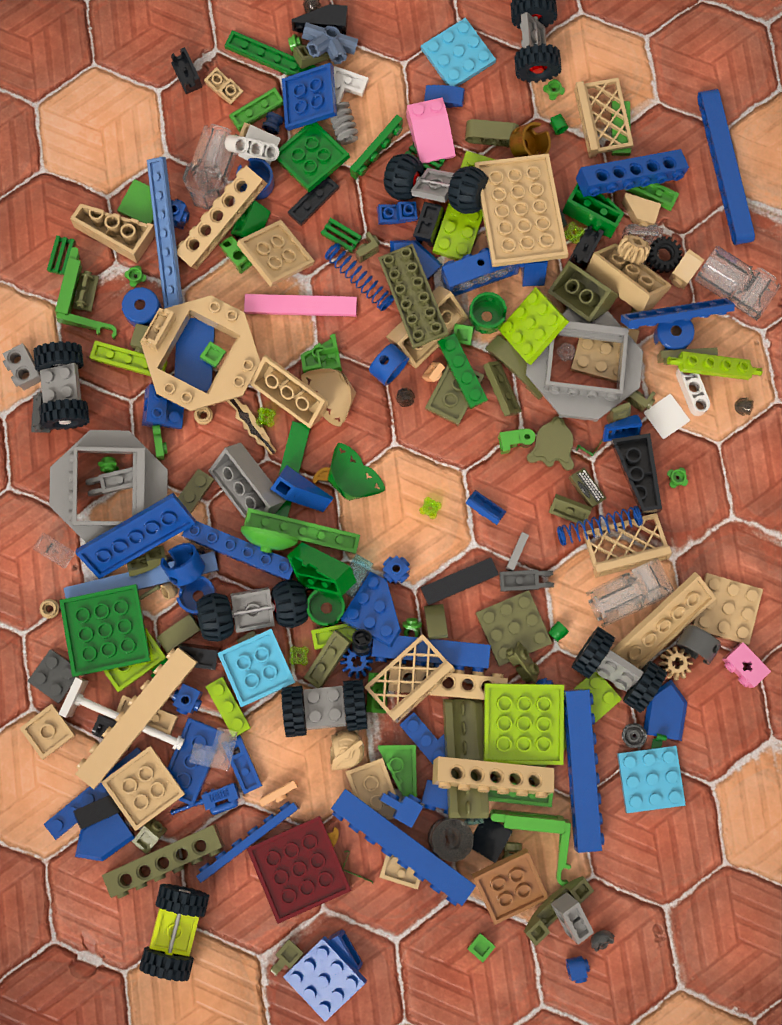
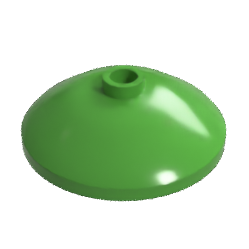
M241 526L240 530L250 543L261 547L260 551L272 553V550H285L293 547L299 540L287 534L256 527Z

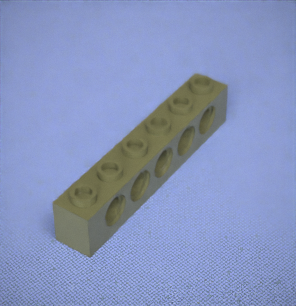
M213 824L103 874L102 877L110 897L112 898L117 895L119 899L128 895V890L134 887L137 891L148 886L147 881L154 879L157 882L165 878V873L171 870L174 874L185 869L184 864L191 862L194 865L203 861L202 856L206 854L212 857L220 853V848L225 845L216 824ZM198 840H203L206 843L204 851L197 849L196 844ZM183 848L187 851L188 856L186 859L179 857V849ZM161 857H166L169 860L167 868L161 866ZM143 865H147L150 868L151 873L149 876L143 875ZM125 874H129L132 877L131 884H126L123 881Z

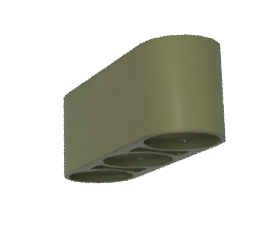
M471 119L466 122L465 141L472 144L510 147L509 138L511 133L519 125L511 122Z

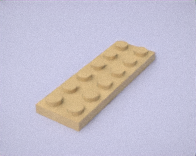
M694 572L611 651L638 669H641L716 600V596L702 578Z

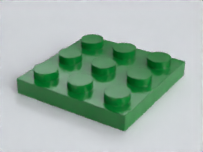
M315 122L306 125L279 148V156L276 161L307 192H310L350 158V155Z

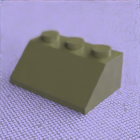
M568 261L548 290L549 294L590 323L606 313L619 296L571 261Z

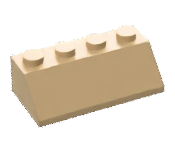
M616 243L593 253L586 271L616 292L621 300L626 301L637 312L652 309L672 286L643 263L636 265L635 263L630 264L629 261H624V258H621L617 252L618 244Z
M438 286L432 293L448 333L451 335L454 332L455 324H463L468 319V316L452 292ZM403 321L386 336L391 344H395L399 350L410 358L408 362L415 369L439 347L437 341L445 338L433 340L413 349Z
M267 355L263 356L250 385L309 428L313 427L321 420L328 407L327 399Z

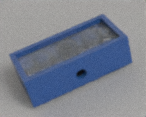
M484 248L478 254H468L463 256L461 260L446 262L442 266L441 281L444 288L451 291L455 297L518 274L520 264L492 267L489 248Z

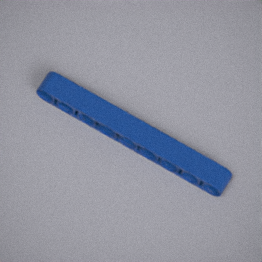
M718 89L698 92V105L732 242L734 245L754 242V228L720 92Z

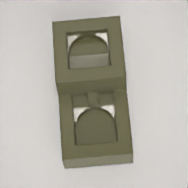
M155 547L146 552L144 556H139L128 562L129 576L139 575L158 567L161 564L162 558L167 560L164 547Z
M443 604L424 606L428 639L448 638Z
M189 614L156 638L166 653H169L173 648H177L200 632V627L193 615Z

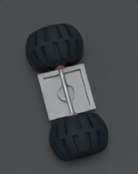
M399 154L392 157L385 168V190L391 197L397 200H410L420 197L445 203L449 199L450 205L462 214H473L482 209L480 195L488 182V177L479 168L467 166L458 169L455 173L427 168L424 172L422 162L411 154Z
M295 580L279 582L272 588L271 595L269 587L230 594L232 610L227 596L223 594L210 593L197 601V616L202 637L216 642L225 640L233 634V618L235 631L239 633L275 626L273 611L277 623L286 628L302 625L309 616L307 614L308 603L304 586Z

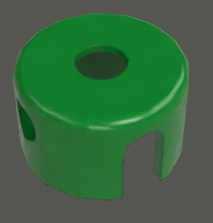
M493 292L478 294L472 300L469 308L471 326H474V329L482 334L497 332L505 322L507 311L505 301ZM490 312L492 319L488 322L484 321L481 317L482 313Z
M315 590L307 599V614L315 624L322 627H330L341 621L340 619L346 609L342 596ZM324 603L332 605V611L328 614L321 611V606Z

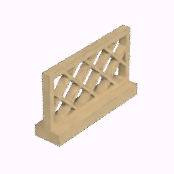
M619 78L585 84L583 81L576 82L574 93L589 158L596 157L599 153L632 148L634 144ZM615 84L616 91L614 94L605 90L607 85ZM595 88L599 93L594 98L588 94V89ZM602 93L610 98L607 104L598 100ZM612 100L620 105L617 111L609 107ZM594 103L603 108L599 115L592 111ZM605 110L614 114L610 122L602 117ZM616 116L623 120L624 124L621 128L612 123ZM598 120L607 125L603 132L595 126ZM609 127L618 131L614 138L605 134ZM620 133L627 137L628 143L621 144L616 141ZM604 137L611 143L609 146L600 148V139Z
M657 513L642 516V526H638L635 519H631L632 525L639 528L635 536L620 529L622 527L621 522L616 523L618 532H620L616 541L606 536L608 533L607 526L601 527L602 532H605L603 536H601L599 528H595V534L602 537L598 546L590 542L589 535H593L592 529L586 531L588 540L583 532L594 568L595 578L670 558L672 552L670 546L667 545ZM654 519L656 525L654 531L643 526L645 521ZM629 520L623 521L625 529L628 525H630ZM614 524L609 525L610 530H615ZM640 530L651 534L647 542L637 538ZM622 534L633 539L629 547L618 542ZM654 536L661 540L662 546L654 547L649 542ZM604 539L614 544L610 552L600 547ZM634 541L644 545L642 551L636 552L630 549ZM616 545L626 550L624 556L618 557L612 554ZM598 550L608 555L605 561H596L595 554Z
M422 634L364 688L397 724L448 678L455 669ZM422 641L428 646L427 654L416 653L417 645ZM405 656H413V667H402V659ZM416 656L427 657V668L416 667ZM430 657H438L443 662L438 668H429ZM391 669L399 670L398 680H387V673ZM401 670H412V681H401ZM415 670L426 671V678L423 681H415ZM375 683H384L383 694L374 693L371 687ZM387 683H398L397 694H386ZM401 684H412L411 692L408 695L400 694ZM386 697H397V705L389 710L386 706Z

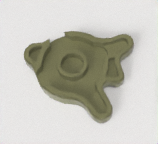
M556 416L551 422L539 429L535 438V447L527 455L529 463L541 461L550 468L554 465L555 461H559L566 471L574 468L570 455L573 447V435L565 425L563 418Z

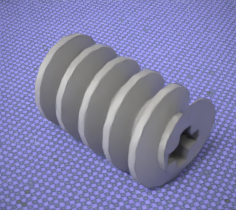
M349 102L337 103V116L330 118L333 130H335V136L337 137V143L341 145L351 144L358 140V137L354 136L358 133V130L354 128L356 123L352 122L354 117L350 115L352 110L348 108L350 106Z

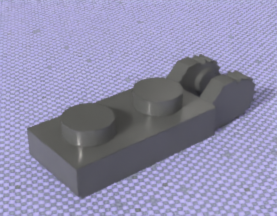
M523 570L499 572L500 592L553 588L554 583H539V576H553V571Z

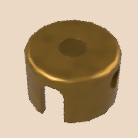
M531 122L516 127L512 131L509 138V146L514 157L538 155L539 152H541L540 154L549 153L551 147L549 132L536 133L533 128L541 126V123Z

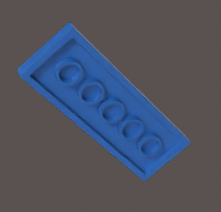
M172 493L76 549V555L100 579L195 525L196 519L176 495Z

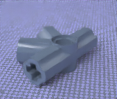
M306 22L302 34V39L310 41L307 44V49L313 58L319 57L327 51L334 64H341L347 58L346 53L354 55L358 39L341 34L334 26L323 28Z

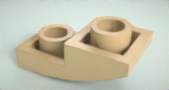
M217 67L204 79V83L230 105L243 93V90L231 78L228 79Z

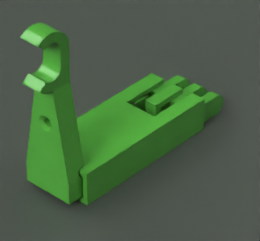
M73 247L70 251L55 309L57 322L96 330L97 336L101 334V329H109L113 331L111 336L114 340L117 336L115 326L71 314L82 271L78 248Z
M496 809L490 811L491 820L503 822L504 828L558 833L559 847L556 879L562 886L569 883L567 879H561L562 870L564 868L568 870L572 868L570 864L566 863L571 829L569 819H564L560 815Z

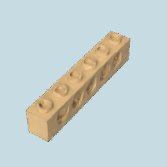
M247 165L237 172L235 180L225 187V192L221 197L214 200L212 208L202 215L199 224L194 226L189 231V236L178 244L177 255L190 267L197 270L268 183ZM247 184V189L241 192V186ZM235 198L234 205L229 207V201ZM223 213V218L217 221V215ZM211 227V233L206 236L205 230ZM199 241L198 249L194 250V243Z
M391 669L389 680H398L399 670ZM401 670V681H403L404 675L412 674V670ZM415 670V681H423L426 671ZM455 670L449 676L453 680L451 688H445L441 683L429 695L484 700V691L481 687L484 681L507 684L508 678H503L504 674L492 673V677L484 676V672L472 671V675L464 674V670ZM469 679L472 681L473 687L471 690L463 689V680ZM389 683L388 691L397 692L398 683ZM401 684L400 692L410 693L412 684Z
M438 756L433 760L432 784L438 785V788L449 789L451 786H454L462 791L475 788L478 792L483 793L495 790L497 794L516 792L517 796L535 794L536 798H547L548 795L554 793V768ZM451 770H455L458 773V779L452 777ZM471 772L477 774V781L471 778ZM490 774H494L496 776V783H494L490 779ZM510 776L516 779V785L510 782ZM529 778L535 781V786L530 785Z

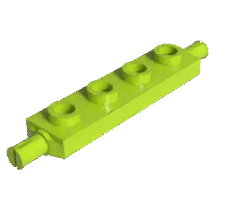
M684 351L678 355V358L670 356L667 358L668 365H677L680 372L743 380H749L752 378V375L761 376L763 373L761 371L763 370L762 368L752 367L751 361L747 359Z

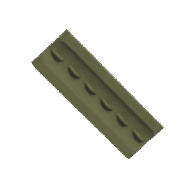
M413 243L378 257L413 349L449 335Z
M443 699L445 757L484 761L482 700ZM451 770L452 777L458 779V773L455 770ZM471 772V778L477 781V774ZM454 786L447 789L448 819L488 818V792H478L475 788L462 791Z

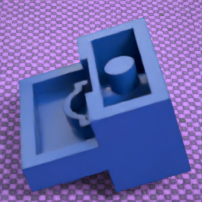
M149 384L145 388L142 426L152 427L160 425V428L166 427L181 430L184 408L156 394L154 385Z
M390 791L387 794L382 793L379 800L396 809L392 817L412 828L423 808L420 804L421 800L409 794L408 797L404 795L399 802L400 797Z

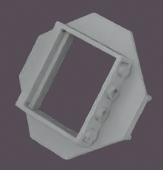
M569 308L563 313V316L569 323L557 336L620 343L616 389L550 381L554 340L532 365L527 363L526 376L556 410L560 418L565 417L597 422L611 411L612 408L619 405L640 388L643 351L628 335L629 328H622L608 311L590 323Z
M89 430L50 467L49 506L86 543L124 521H77L78 453L133 454L132 516L167 497L168 469L130 431Z

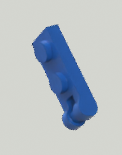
M241 735L235 737V740L231 742L226 741L222 743L243 793L246 794L263 786ZM239 747L240 753L234 755L232 750Z

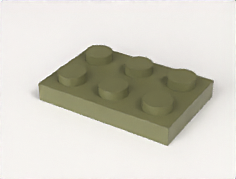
M447 365L425 409L459 426L469 406ZM473 370L481 384L484 375Z

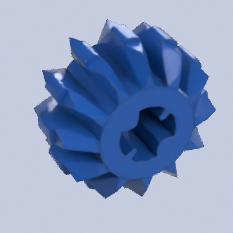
M348 648L347 651L350 655H343L347 661H340L341 665L348 666L344 667L342 671L346 672L350 669L348 677H352L354 672H356V679L360 677L359 672H362L363 676L366 677L367 674L364 669L371 671L372 668L367 666V664L374 662L372 659L366 660V658L371 656V652L365 656H358L352 652L351 648ZM360 657L362 665L360 667L358 665L353 667V658Z

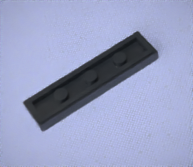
M488 558L421 587V591L429 606L499 576L492 558Z

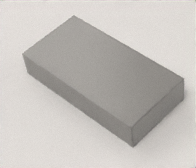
M524 532L520 534L506 570L514 571L529 537L528 534Z

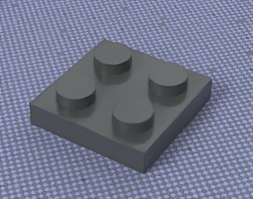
M50 649L27 682L60 704L68 694L75 677H72L70 662Z

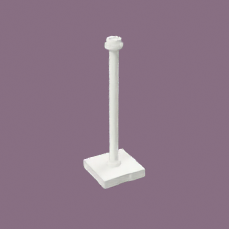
M75 677L59 715L65 718L72 717L77 706L82 705L115 720L120 713L84 698L83 693L89 681ZM148 725L142 731L174 745V750H180L185 740L180 735L178 738H175Z

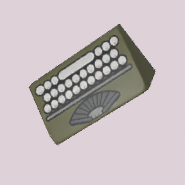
M585 468L568 478L588 506L593 508L606 499Z

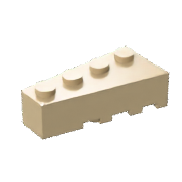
M80 204L70 218L74 228L138 263L155 237L154 224L142 223L133 218L128 219L121 217L119 214L107 213L104 210Z

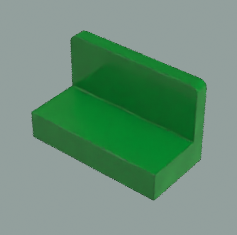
M254 200L234 224L231 234L235 237H246L264 228L269 218L270 210Z

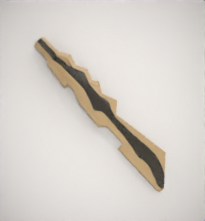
M237 398L228 400L227 402L236 410L235 418L243 422V427L245 430H248L249 436L255 438L258 445L264 446L269 454L273 455L277 450L271 444V440L264 428L258 426L256 418L248 406L242 405Z

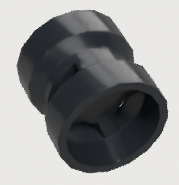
M358 629L353 633L352 651L358 656H365L371 651L372 635L368 630Z

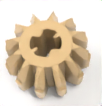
M629 234L624 235L623 239H621L617 252L621 258H624V261L638 265L639 263H644L647 259L651 247L643 238Z
M673 647L672 651L666 649L667 655L661 654L660 656L665 661L659 662V666H664V670L668 671L666 678L670 679L673 676L674 680H679V675L681 678H686L685 672L691 673V669L687 666L693 665L692 661L687 662L691 655L687 654L684 656L685 649H681L678 653L677 647ZM675 659H677L676 662L679 661L680 664L679 666H676V668L675 665L672 666V661H675Z

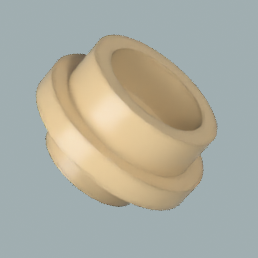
M209 407L197 409L194 412V418L197 423L206 425L212 421L213 412ZM202 413L207 414V417L204 419H202L200 416Z
M47 599L40 605V613L45 618H54L59 613L60 607L55 600ZM53 606V611L49 613L47 608Z

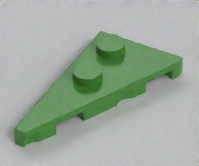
M378 745V749L402 796L408 797L411 794L417 797L416 745Z

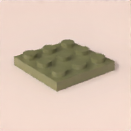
M529 590L475 613L488 644L491 645V650L498 667L510 662L506 656V651L509 648L516 649L518 642L529 653L552 644Z

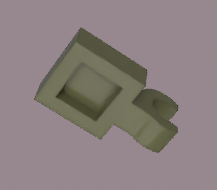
M288 939L275 954L279 960L272 966L270 971L276 976L285 965L290 969L304 952Z

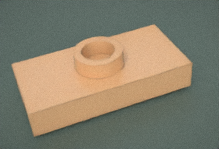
M293 780L260 798L259 802L262 807L273 800H276L278 803L287 798L286 793L297 788L298 785Z

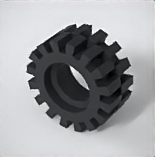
M662 236L661 239L659 237L652 242L646 262H650V268L652 266L655 267L653 271L660 270L659 273L664 271L668 273L679 264L682 259L680 255L683 252L679 250L681 245H676L677 240L672 242V237L666 239V236ZM666 249L670 253V260H661L657 254L658 250Z

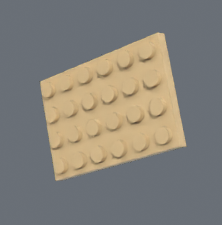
M549 154L475 162L474 167L482 170L488 177V182L484 190L482 189L480 202L492 267L568 258Z

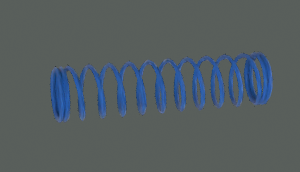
M339 243L332 245L326 252L325 259L329 260L331 264L335 263L334 267L336 269L340 268V273H345V278H351L350 282L356 283V288H361V293H367L366 297L372 298V303H377V308L380 311L388 308L394 300L393 295H389L380 306V301L389 291H386L379 300L373 302L374 297L383 289V286L379 287L374 295L368 297L370 290L377 285L378 280L367 291L363 292L364 286L373 278V275L362 286L357 287L358 282L368 271H364L358 280L352 282L353 276L361 270L362 265L355 270L353 275L347 277L348 271L355 266L357 260L346 271L341 272L342 267L351 259L352 255L348 256L341 266L336 267L337 261L346 254V250L339 255L336 261L331 262V258L341 248Z
M633 506V508L629 507L628 512L622 509L621 515L617 511H614L613 516L607 513L606 519L603 515L599 516V520L592 517L591 523L588 519H585L584 526L580 521H577L576 527L573 523H570L569 529L566 525L558 526L557 533L562 546H566V537L563 530L565 527L573 544L571 524L577 533L579 542L581 541L578 523L581 524L585 537L588 540L586 520L592 529L594 538L596 536L593 528V519L596 520L600 534L603 536L600 524L601 517L604 519L610 534L608 515L611 516L615 530L618 532L615 513L619 515L623 530H625L622 517L623 511L627 514L630 527L632 528L630 509L633 510L637 525L642 526L643 519L638 506Z

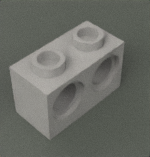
M23 343L2 353L5 358L3 363L8 371L11 370L13 374L11 379L16 387L19 386L26 390L41 382L40 372L35 370V362L28 348ZM21 356V360L18 363H14V359ZM29 372V377L22 379L23 374Z
M566 892L551 903L565 933L577 944H580L594 933L579 902Z

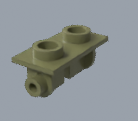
M84 271V273L80 274L73 309L92 312L99 276L92 275L90 271Z
M518 642L516 649L509 648L506 651V656L513 666L521 665L516 667V671L523 681L530 682L532 680L536 683L540 672L539 667L530 658L528 650Z

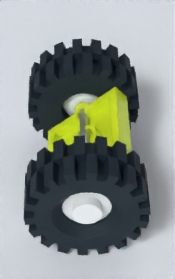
M160 884L155 904L156 907H159L150 945L145 947L139 966L140 971L150 974V976L170 981L183 982L189 980L194 958L190 956L199 917H204L206 913L209 894L185 886Z

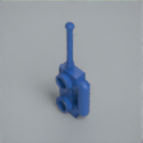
M236 783L225 785L217 790L211 789L209 793L207 791L203 792L204 794L201 795L202 799L196 801L194 806L204 804L205 809L210 810L212 815L237 807V799L241 797ZM228 799V802L217 805L218 802ZM188 804L175 810L172 809L170 813L174 815L194 806Z

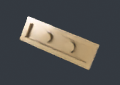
M123 695L116 712H126L130 707L128 703L132 698ZM160 709L148 726L171 735L178 716Z

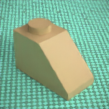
M625 193L622 204L632 223L641 230L652 231L661 204Z
M689 249L672 272L669 280H671L674 286L685 289L704 262V259Z

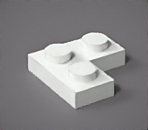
M334 66L336 104L342 101L345 91L363 97L369 78Z

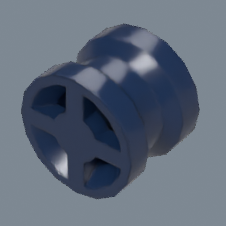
M268 112L262 128L268 133L277 135L280 132L279 127L283 124L284 119L277 113Z

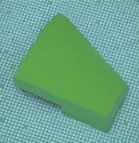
M335 334L330 335V339L322 345L318 343L312 350L301 354L304 373L327 368L342 371Z

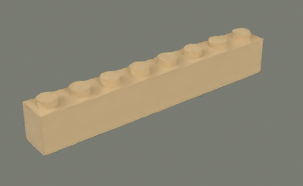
M180 647L176 650L173 648L166 656L167 662L164 665L160 664L153 672L155 674L154 678L151 681L147 680L140 688L143 690L138 697L135 695L129 701L128 705L130 707L128 710L120 712L115 719L117 723L114 727L111 728L109 726L102 735L104 739L101 743L96 742L89 751L91 755L88 759L83 758L77 765L78 771L75 775L91 788L95 789L198 663Z

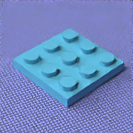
M466 17L421 45L422 52L448 86L458 87L496 63L495 57Z
M272 629L217 653L240 707H244L296 683Z
M677 746L617 753L626 813L686 806Z

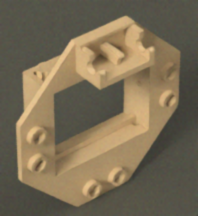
M211 295L165 309L159 308L140 341L156 394L189 411L211 405L215 406V404L243 396L260 364L245 312ZM191 316L236 339L207 393L162 371L165 362Z

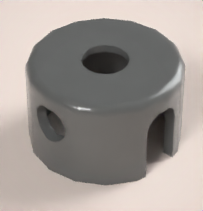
M690 624L685 628L676 643L677 647L685 649V653L690 654L692 658L696 659L698 655L703 657V663L707 665L711 664L722 646L720 641L714 636Z

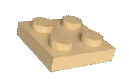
M54 704L49 705L20 727V730L42 760L76 736L65 719L59 715V711Z

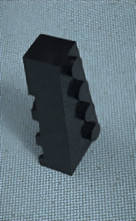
M650 433L612 439L611 445L641 515L661 512L662 505Z

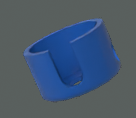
M249 158L248 167L268 183L255 198V200H262L272 193L275 186L273 171L265 160ZM241 164L239 165L237 172L242 168ZM247 184L241 186V192L247 189Z
M136 287L129 290L122 300V311L128 322L134 327L136 323L149 326L158 309L162 308L156 294L144 287ZM137 300L145 301V307L142 310L135 308Z
M691 320L658 323L653 335L654 343L656 345L658 342H661L665 347L664 350L686 349L694 338V325ZM673 326L681 328L682 332L679 336H674L671 333Z
M389 344L373 360L369 367V373L384 386H387L401 373L410 358L399 350L395 344Z
M190 543L176 545L168 551L174 560L172 568H170L165 558L161 559L160 565L171 583L176 586H184L196 581L205 570L203 559L195 546Z
M200 576L196 581L188 585L178 586L177 588L180 591L179 597H176L180 607L186 612L197 615V601L193 599L194 592L202 591L205 596L210 593H217V590L211 581L204 576Z

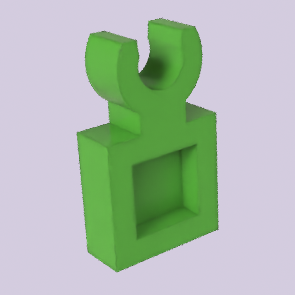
M160 425L152 426L156 458L164 460V454H168L166 442L162 443Z

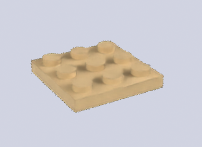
M282 220L264 227L237 242V246L270 287L305 270L315 262Z
M629 329L628 335L635 343H637L639 330ZM579 338L570 371L617 383L620 343Z
M706 573L704 582L717 599L693 620L692 625L705 630L713 636L737 643L744 642L745 645H749L763 589Z
M152 746L146 748L101 781L135 831L185 795V792Z

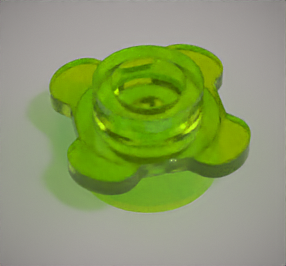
M570 222L568 229L564 231L565 238L572 241L573 244L579 243L580 236L585 233L584 228L578 227L575 222Z
M260 407L257 410L258 418L256 419V424L273 427V418L276 415L275 410Z
M426 497L423 507L419 509V512L422 515H428L430 519H435L442 505L440 502Z
M292 646L290 648V664L307 665L309 662L307 659L308 647L297 648Z

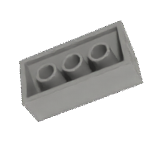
M242 443L226 447L208 470L244 519L247 508L274 514L286 501L270 489L273 483Z

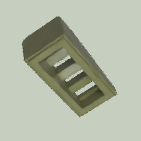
M307 45L293 48V57L301 69L330 59L327 51L319 57L313 58L309 54Z
M630 402L612 408L606 418L608 423L610 424L629 417L631 412Z

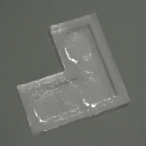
M217 727L213 747L194 743L189 762L229 771L238 732Z

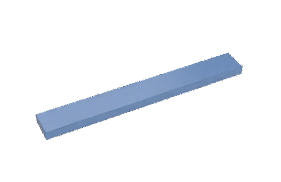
M158 157L147 160L165 309L182 304L183 299L166 157Z
M214 551L200 555L205 563V570L202 575L219 571ZM174 561L168 562L170 568L174 566ZM161 565L150 571L131 577L129 572L65 587L64 593L65 598H71L137 584L138 590L170 583L171 581Z

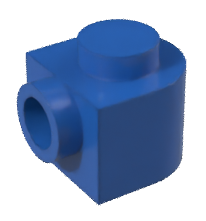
M582 956L566 959L569 979L575 981V983L586 982L588 978L587 972H590L587 959H583Z

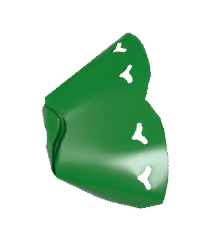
M338 443L333 452L327 478L329 483L349 501L380 494L385 491L384 483L379 475L372 468L363 465L360 456L352 448ZM340 448L346 452L340 453ZM351 456L356 462H350ZM366 473H368L369 476H372V478L367 479Z

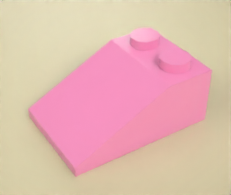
M443 97L407 105V122L418 159L422 164L455 157L456 154Z

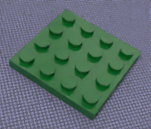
M137 584L59 600L72 677L151 661Z

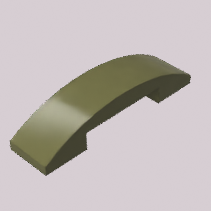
M498 335L485 350L497 361H501L526 385L525 388L540 400L543 395L526 376V361L509 342Z
M583 876L570 881L555 891L533 914L526 925L524 933L535 946L550 933L548 927L558 918L551 905L552 902L567 892L581 904L594 892Z

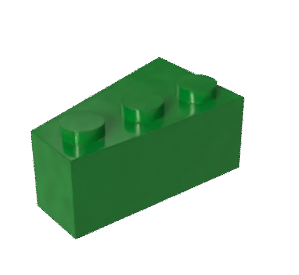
M578 183L562 211L582 224L592 226V229L596 231L599 229L604 231L603 235L609 238L613 236L624 215V212L602 194L583 197Z
M303 542L287 555L298 582L305 588L343 596L357 582L349 565Z

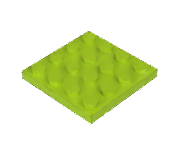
M484 683V761L518 765H564V685Z

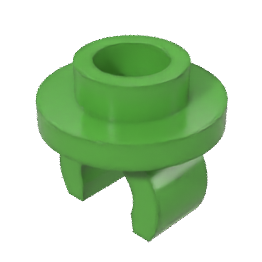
M416 618L406 619L402 623V626L406 628L404 636H409V630H413L415 637H418L420 635L419 628L422 627V623Z

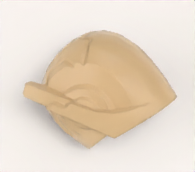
M343 730L331 735V770L352 768L362 761L364 757V744L358 735L359 730Z

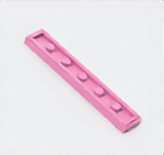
M245 294V314L356 317L357 297Z

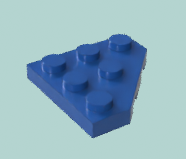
M370 572L340 620L356 630H368L372 638L392 647L401 632L389 585L387 579Z

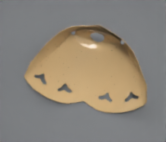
M330 368L312 370L302 374V382L313 390L318 391L317 393L327 399V408L331 409V412L329 414V411L326 410L323 417L329 423L341 426L346 420L356 396V391L345 374ZM306 378L311 379L309 385H308V380H307Z

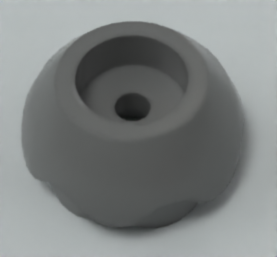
M632 723L625 726L622 732V739L628 747L639 748L644 745L647 733L643 726Z
M601 930L591 937V947L596 952L599 949L604 950L608 944L614 943L615 936L608 930Z

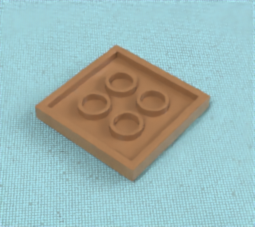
M526 848L471 874L494 925L538 905L548 898Z

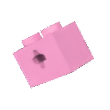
M744 642L736 645L722 659L725 662L724 666L731 673L735 672L739 677L738 681L744 687L754 688L771 672ZM743 663L748 664L746 666L747 670L742 669L744 667Z

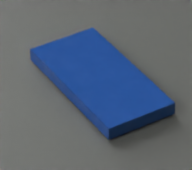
M190 318L176 343L174 377L207 393L213 383V366L200 359V355L210 341L212 343L215 342V328L196 318Z
M189 717L181 734L182 738L185 739L180 750L176 749L167 769L185 792V795L178 800L194 806L225 732Z

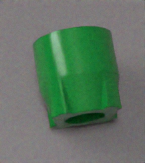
M558 114L550 119V124L556 135L564 133L569 128L562 114Z
M557 621L548 634L558 642L569 631Z

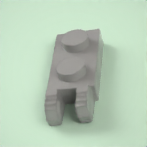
M133 467L87 479L85 481L86 485L101 484V488L88 491V496L108 494L133 488Z

